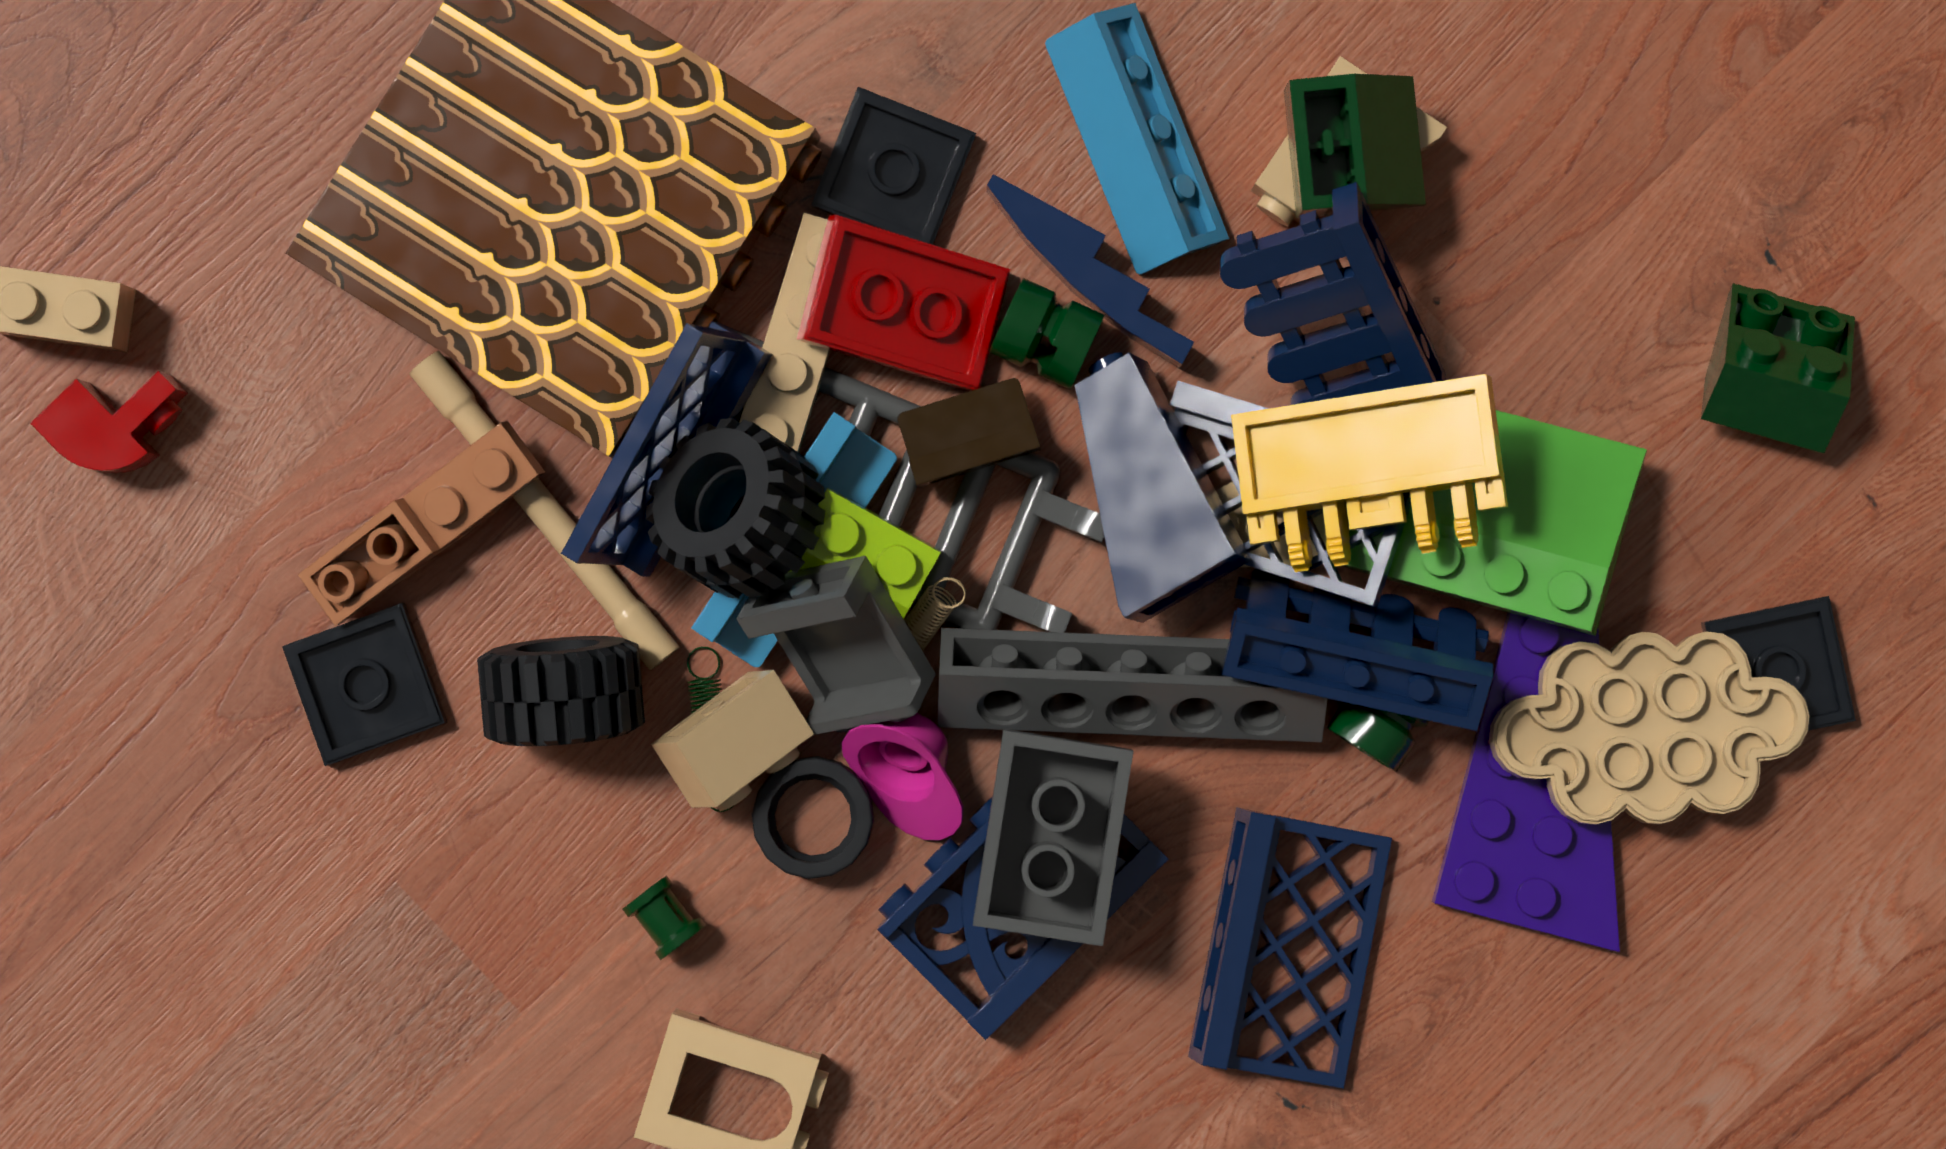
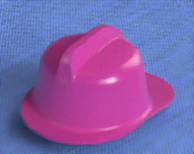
M916 713L901 722L885 721L870 725H860L848 731L842 741L843 756L850 768L862 781L876 806L892 824L905 833L924 840H942L955 834L963 822V804L957 789L946 773L948 759L947 738L934 722Z

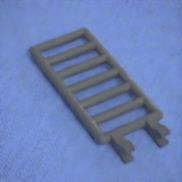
M730 328L758 346L763 347L764 341ZM825 367L815 399L816 402L821 392L855 406L849 422L869 437L878 416L898 424L897 417L900 413L921 407ZM742 409V411H741L739 417H738L737 420H736L737 422H739V420H740V417H741V415H742L743 409ZM907 449L879 513V516L900 528L918 488L909 463L910 459ZM1036 453L1027 454L964 474L935 544V547L940 549L941 553L910 609L915 606L928 586L934 585L939 579L950 577L994 468L998 465L1031 479L978 609L962 603L952 610L944 623L960 629L997 630L1002 615L1005 613L1046 631L1065 633L1072 616L1071 612L1014 589V586L1042 519L1102 544L1104 532L1100 513L1053 495L1060 478V467L1053 460ZM733 508L727 522L735 515L738 509ZM948 580L942 581L936 586L945 589ZM934 591V593H937V594L941 595L942 597H944V598L949 602V604L952 606L951 602H950L943 594ZM935 595L938 599H940V600L943 601L946 605H948L942 598H940L939 596Z

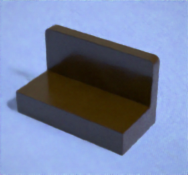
M1016 378L1007 379L900 413L897 417L910 459L909 463L918 488L1041 450L1020 382Z

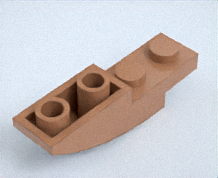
M508 421L501 422L403 498L391 502L300 572L298 576L334 626L340 625L504 507V503L539 478L545 471Z

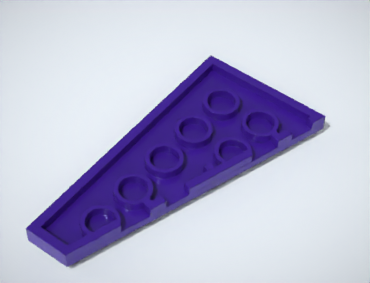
M1507 612L1493 666L1492 683L1478 730L1475 734L1432 902L1620 952L1611 820L1590 825L1575 823L1564 817L1551 802L1546 779L1517 778L1503 770L1494 759L1489 744L1490 725L1502 707L1515 699L1539 695V672L1547 657L1559 647L1576 642H1589L1600 645L1599 629H1597L1596 636Z

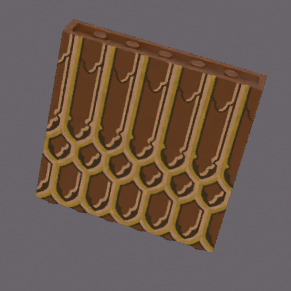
M444 0L285 254L613 459L686 323L709 327L712 321L718 322L720 313L713 309L727 288L735 292L747 277L754 263V259L748 256L760 234L770 237L781 223L788 209V204L784 203L782 199L795 179L804 183L813 172L822 155V150L816 147L821 137L816 128L609 0Z

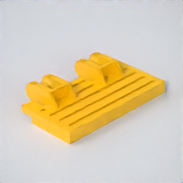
M1487 374L1231 415L1243 514L1247 515L1250 544L1259 545L1279 542L1276 512L1283 511L1289 560L1295 572L1308 571L1312 566L1311 560L1313 555L1306 513L1309 510L1323 508L1327 553L1334 567L1349 565L1351 560L1349 529L1359 530L1407 522L1403 493L1410 492L1416 541L1422 554L1436 552V549L1439 547V529L1436 522L1433 498L1434 491L1451 489L1454 530L1462 548L1477 546L1479 541L1473 482L1475 483L1479 511L1508 507L1492 378Z

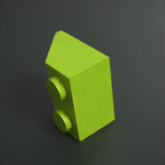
M828 487L825 492V499L818 504L819 507L825 510L824 524L816 526L814 532L819 537L814 550L807 548L802 556L805 564L800 569L866 556L901 616L904 618L941 553L940 549Z

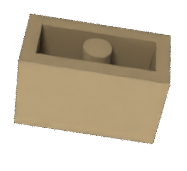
M0 266V334L127 352L136 289L116 282Z
M774 670L747 672L651 743L691 808L717 807L722 811L734 806L747 797L752 791L748 783L765 770L768 774H772L792 763L800 755L797 746L814 733Z

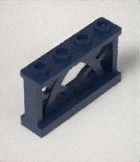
M992 797L969 819L977 829L960 846L950 838L923 864L931 874L914 891L904 883L882 904L878 911L886 919L877 928L985 1040L1084 944L1022 934L1027 940V950L1020 958L1013 959L1005 953L1007 941L997 946L993 952L989 941L1000 935L1010 933L1009 931L973 926ZM1125 814L1123 815L1121 834L1136 850L1126 860L1117 856L1107 920L1169 860ZM968 859L962 896L951 889L938 888ZM940 904L944 906L948 911L946 924L932 929L943 934H950L964 927L966 941L947 950H935L924 946L917 938L915 932V923L919 913L930 905ZM970 954L974 968L988 996L977 1005L939 965L957 961Z

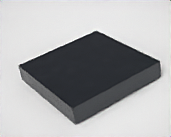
M857 87L811 205L813 208L831 215H839L933 245L976 138V133Z
M1829 596L1701 622L1703 632L1722 633L1740 645L1747 654L1752 678H1780L1793 685L1805 699L1809 712L1808 731L1856 721Z
M405 603L397 604L282 646L325 766L448 723Z

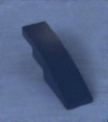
M993 174L987 184L988 195L1024 243L1061 282L1093 310L1104 314V319L1124 335L1177 368H1180L1194 341L1138 311L1150 288L1095 259L1106 235Z

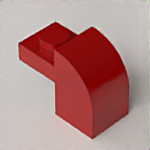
M157 371L129 400L116 410L90 382L75 379L30 424L59 454L78 466L107 473L130 472L148 465L160 456L143 436L148 431L156 436L169 427L182 412L177 403L188 392L170 374Z

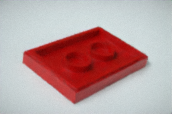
M839 215L828 216L796 340L962 390L972 391L979 389L1011 269Z

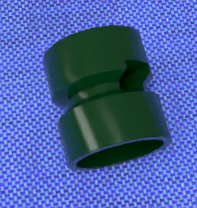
M1023 278L989 352L1020 367L1032 361L1037 364L1040 376L1071 390L1105 315L1076 301H1071L1061 306L1057 304L1054 291Z
M1343 702L1326 728L1377 762L1397 772L1416 743L1411 730L1413 727H1426L1429 720Z

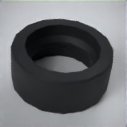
M819 756L795 759L788 766L770 774L757 792L751 814L754 837L765 857L783 872L806 879L833 876L852 865L867 846L874 823L871 796L856 773L841 762ZM817 779L831 783L843 793L850 806L851 823L847 836L838 847L825 854L808 855L796 852L783 841L777 830L775 813L780 798L788 788L800 781Z

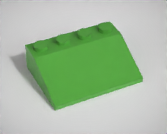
M1496 410L1508 507L1479 511L1475 483L1473 482L1479 541L1477 546L1462 548L1454 530L1451 489L1434 491L1433 498L1436 522L1439 529V547L1436 549V552L1421 553L1416 541L1411 505L1387 580L1596 636L1647 449ZM1349 529V537L1358 533L1357 530ZM1384 532L1373 537L1377 548H1379ZM1361 543L1350 549L1351 560L1349 565L1343 566L1370 575L1373 561L1364 543Z

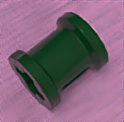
M667 875L622 909L628 917H636L658 946L655 954L660 961L706 926L701 918L693 919L670 889L672 881Z

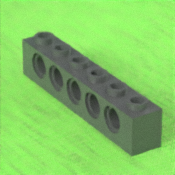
M941 628L938 727L1322 742L1328 698L1222 675L1229 639Z

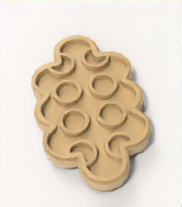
M1639 632L1625 636L1610 651L1596 643L1576 642L1559 647L1547 657L1539 672V695H1530L1512 700L1497 712L1490 725L1489 744L1494 759L1503 770L1517 778L1546 779L1551 802L1561 815L1575 823L1596 825L1613 820L1622 811H1625L1629 816L1641 823L1662 824L1675 820L1688 806L1702 813L1725 814L1743 807L1752 799L1759 786L1760 761L1788 756L1798 748L1808 732L1809 712L1805 699L1793 685L1780 678H1752L1747 654L1735 640L1722 633L1702 632L1685 637L1674 646L1669 640L1657 633Z

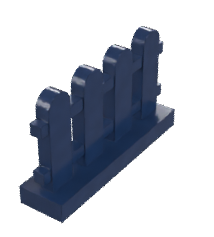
M1357 182L1332 190L1333 215L1319 219L1315 210L1300 215V226L1259 239H1256L1253 231L1237 235V246L1227 249L1220 258V277L1223 283L1234 289H1245L1257 285L1261 293L1251 297L1245 303L1244 325L1251 334L1260 337L1280 333L1284 340L1273 345L1268 351L1267 369L1270 377L1280 383H1293L1304 380L1307 386L1293 394L1290 405L1446 380V372ZM1347 257L1350 266L1343 268L1339 259ZM1320 265L1324 273L1284 287H1280L1276 280L1277 278ZM1369 305L1373 313L1365 315L1362 307ZM1343 313L1346 322L1304 335L1300 329V326ZM1392 352L1395 360L1388 362L1384 354ZM1364 360L1369 367L1368 369L1326 381L1322 374Z
M1256 568L1252 571L1251 579L1238 577L1234 598L1246 600V609L1237 608V611L1234 610L1230 628L1231 635L1224 658L1222 675L1474 731L1478 730L1493 679V663L1475 660L1476 651L1485 652L1488 642V631L1476 629V619L1471 613L1463 609L1448 607L1442 609L1439 612L1438 619L1435 620L1414 615L1413 604L1408 599L1396 594L1381 595L1378 607L1353 602L1349 598L1315 587L1313 593L1289 588V579ZM1286 610L1309 614L1308 623L1287 619ZM1349 624L1371 628V637L1349 632ZM1413 637L1433 641L1434 651L1412 646Z

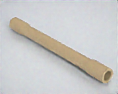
M436 351L428 356L410 372L409 375L443 417L450 420L470 445L496 426L477 403L474 393L440 351ZM539 478L513 497L612 618L614 626L624 639L639 644L640 659L650 671L679 648V645L649 608L636 599L610 565L578 564L561 554L576 524Z

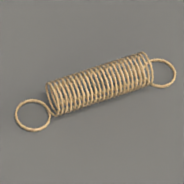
M944 577L939 579L934 585L928 586L905 618V623L912 629L910 631L917 643L920 644L919 646L922 651L952 610L964 602L966 589L959 580L952 577ZM945 580L958 583L964 592L963 599L956 604L955 598L947 590L936 585ZM935 588H939V589L945 591L946 593H948V594L952 597V599L954 600V603L952 602V600H951L946 594H944L942 591H939V590H937V589H935ZM934 591L943 594V595L951 602L952 606L949 604V602H948L944 597H942L941 595H939V594H937V593H934ZM935 595L942 598L948 605H946L943 601L938 599Z

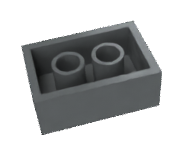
M1003 729L974 909L973 926L1103 946L1134 752L1132 749Z

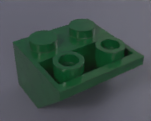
M1354 73L1288 81L1284 89L1296 219L1300 218L1302 214L1315 210L1318 216L1333 215L1332 190L1355 182L1358 183L1370 211L1426 205L1413 76Z
M1733 283L1728 293L1705 376L1701 419L1825 453L1850 399L1855 317L1839 313L1830 307L1814 306L1778 296L1769 290L1753 289Z

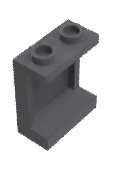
M866 556L800 569L797 573L794 571L787 572L785 574L786 583L775 590L765 585L763 595L753 598L748 597L736 619L748 639L773 633L814 699V705L806 719L814 733L813 735L832 731L843 733L860 725L885 721L901 722L915 715L920 709L936 673Z

